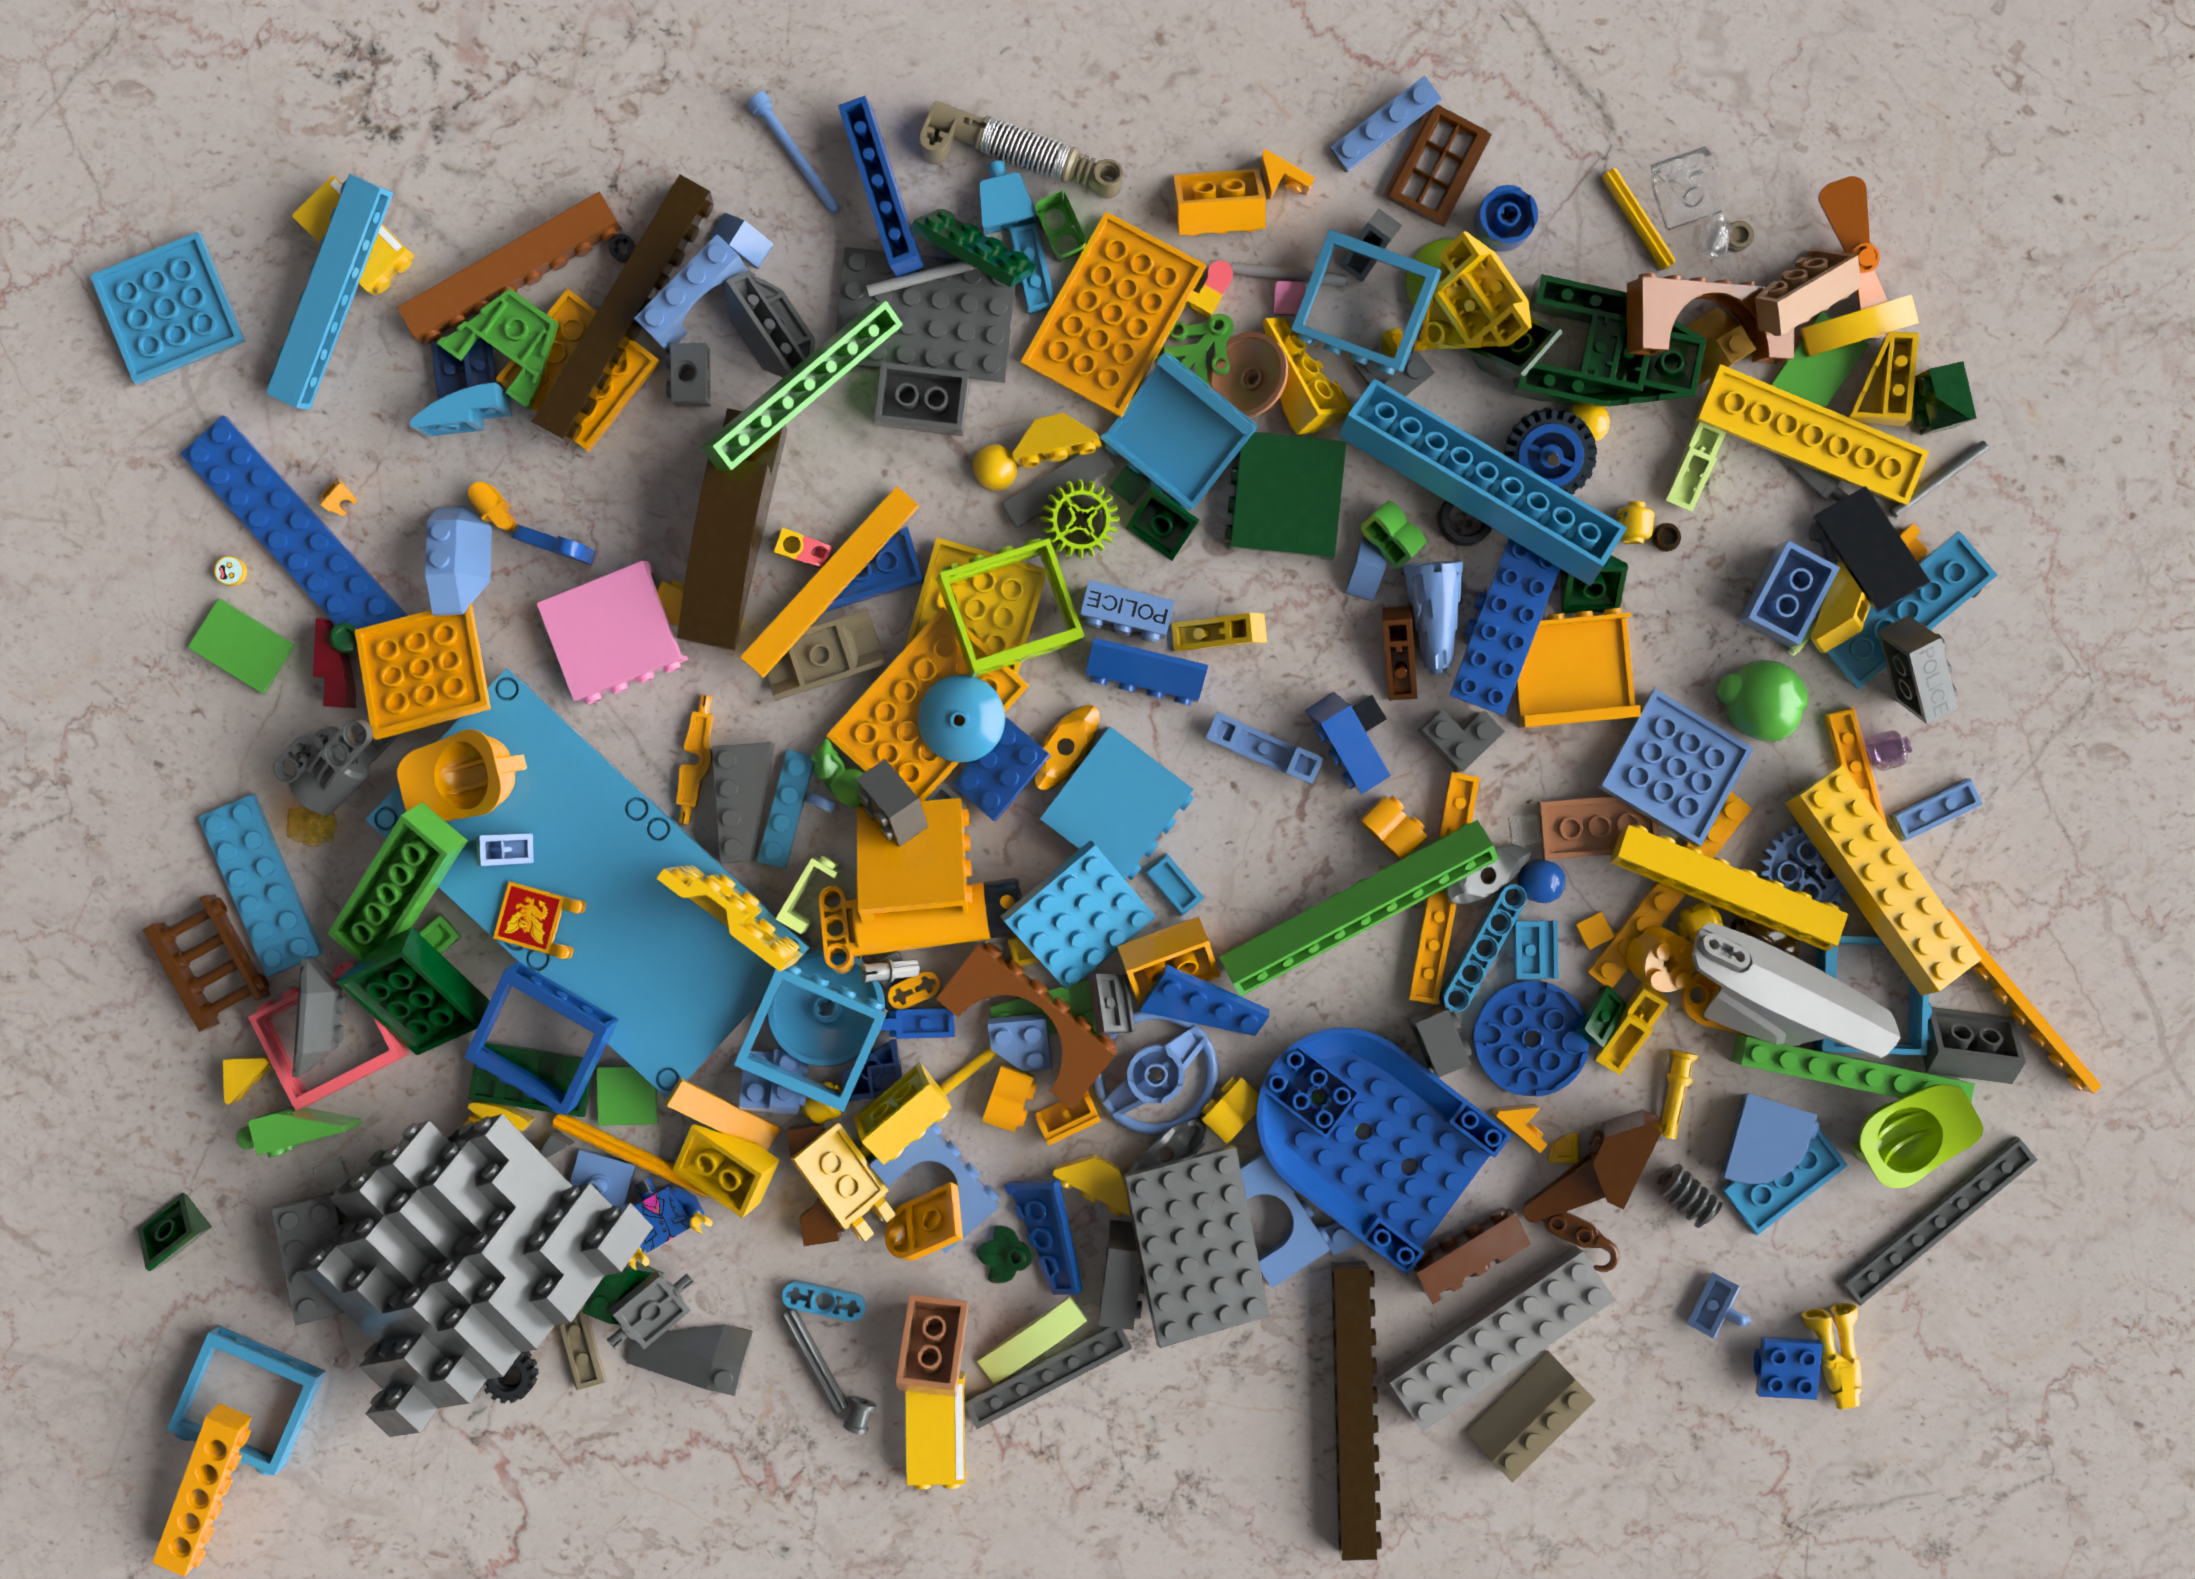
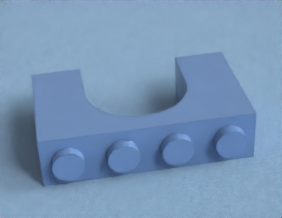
M717 234L634 319L666 352H670V343H679L688 334L683 327V321L692 306L713 287L720 284L724 287V282L727 279L744 273L748 269L740 256Z
M937 1122L928 1127L920 1139L908 1144L898 1158L888 1161L885 1165L876 1157L870 1162L869 1166L887 1187L912 1166L920 1162L934 1161L948 1167L958 1183L963 1238L999 1208V1202L997 1201L999 1198L998 1193L990 1184L985 1186L978 1177L981 1175L971 1162L966 1164L959 1156L962 1153L952 1140L947 1142L940 1134L943 1130ZM958 1242L948 1245L941 1250L947 1253Z
M1263 1149L1240 1163L1246 1199L1248 1200L1260 1194L1273 1195L1288 1205L1291 1214L1290 1227L1286 1235L1279 1242L1258 1255L1260 1270L1271 1288H1273L1328 1252L1330 1248L1326 1242L1330 1240V1237L1322 1225L1317 1227L1314 1225L1311 1217L1315 1214L1306 1200L1301 1203L1294 1194L1297 1191L1280 1177L1268 1161Z

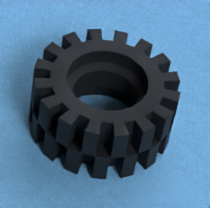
M529 1351L527 1353L521 1352L513 1363L520 1371L519 1382L514 1385H508L500 1377L487 1379L483 1384H486L485 1393L491 1392L493 1394L491 1399L495 1401L497 1398H500V1403L504 1404L507 1401L514 1403L518 1399L521 1400L537 1382L536 1376L539 1374V1368L535 1369L536 1359L531 1360L532 1354Z

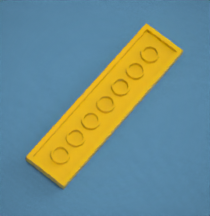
M1721 364L1716 365L1695 420L1858 488L1866 486L1870 493L1903 505L1909 504L1929 454L1928 450Z

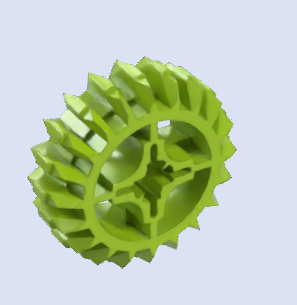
M1082 479L1077 480V488L1075 489L1072 482L1067 481L1066 488L1068 491L1064 492L1060 486H1057L1055 489L1060 496L1058 498L1051 494L1047 496L1054 504L1052 507L1048 505H1043L1042 507L1043 510L1050 512V516L1041 517L1042 522H1050V526L1044 527L1042 531L1043 533L1053 532V535L1049 538L1051 543L1059 540L1055 548L1058 552L1067 546L1066 556L1068 557L1072 556L1074 549H1077L1076 554L1078 558H1083L1084 549L1087 550L1090 557H1093L1094 546L1101 552L1105 550L1101 544L1103 539L1110 544L1112 543L1113 539L1107 536L1108 531L1113 533L1118 531L1116 527L1110 526L1111 521L1118 522L1120 520L1118 516L1110 515V512L1116 511L1118 506L1115 504L1108 506L1107 503L1113 499V496L1108 494L1102 498L1101 495L1104 493L1105 488L1100 486L1094 492L1095 483L1093 481L1088 482L1086 489H1084ZM1088 495L1096 500V502L1085 508H1079L1070 497ZM1064 503L1069 517L1059 529L1057 515L1061 505ZM1073 509L1082 515L1083 512L1087 513V516L1084 518L1086 527L1081 526V524L1073 525L1077 519ZM1101 509L1103 522L1101 529L1096 534L1092 526V519ZM1075 530H1082L1089 538V541L1075 543L1068 541L1064 536Z

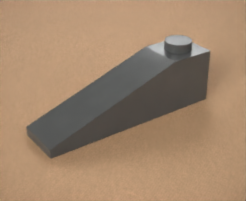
M726 1324L705 1328L692 1327L685 1330H667L645 1349L637 1341L631 1339L626 1363L706 1390L735 1396L741 1385L753 1331Z

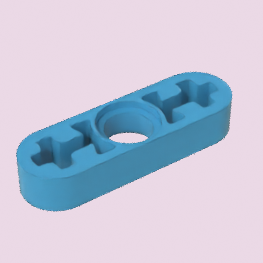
M790 1281L782 1292L783 1303L791 1309L840 1320L857 1321L863 1316L866 1309V1301L858 1293L806 1281ZM797 1287L800 1294L808 1296L809 1290L814 1291L810 1299V1305L806 1304L808 1298L799 1297L797 1301H793L792 1295L788 1294V1292H792ZM820 1293L829 1294L832 1298V1305L828 1308L819 1307L816 1303L817 1295ZM838 1296L843 1297L840 1302L842 1304H849L851 1300H855L856 1306L860 1307V1310L857 1309L854 1314H850L848 1307L840 1306L839 1312L834 1311L838 1302Z

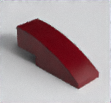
M316 618L313 677L324 678L323 706L356 709V689L348 654L337 653L328 643V635L334 627L332 621Z

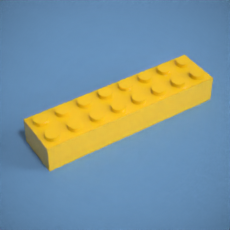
M1844 765L1825 773L1785 802L1787 808L1921 996L1941 991L1982 960Z

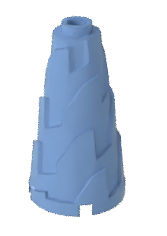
M1463 561L1403 565L1409 604H1412L1414 629L1418 634L1420 655L1424 662V668L1429 669V674L1447 673V668L1452 667V661L1454 660L1455 630L1458 629V602L1461 599Z

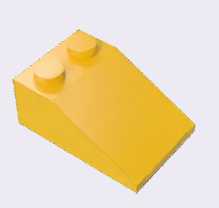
M693 1124L690 1127L672 1171L743 1218L761 1203L780 1160L755 1143Z

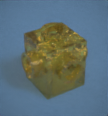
M307 807L288 808L286 837L309 847L321 846L323 842H333L334 831L337 828L335 813L332 815H322Z

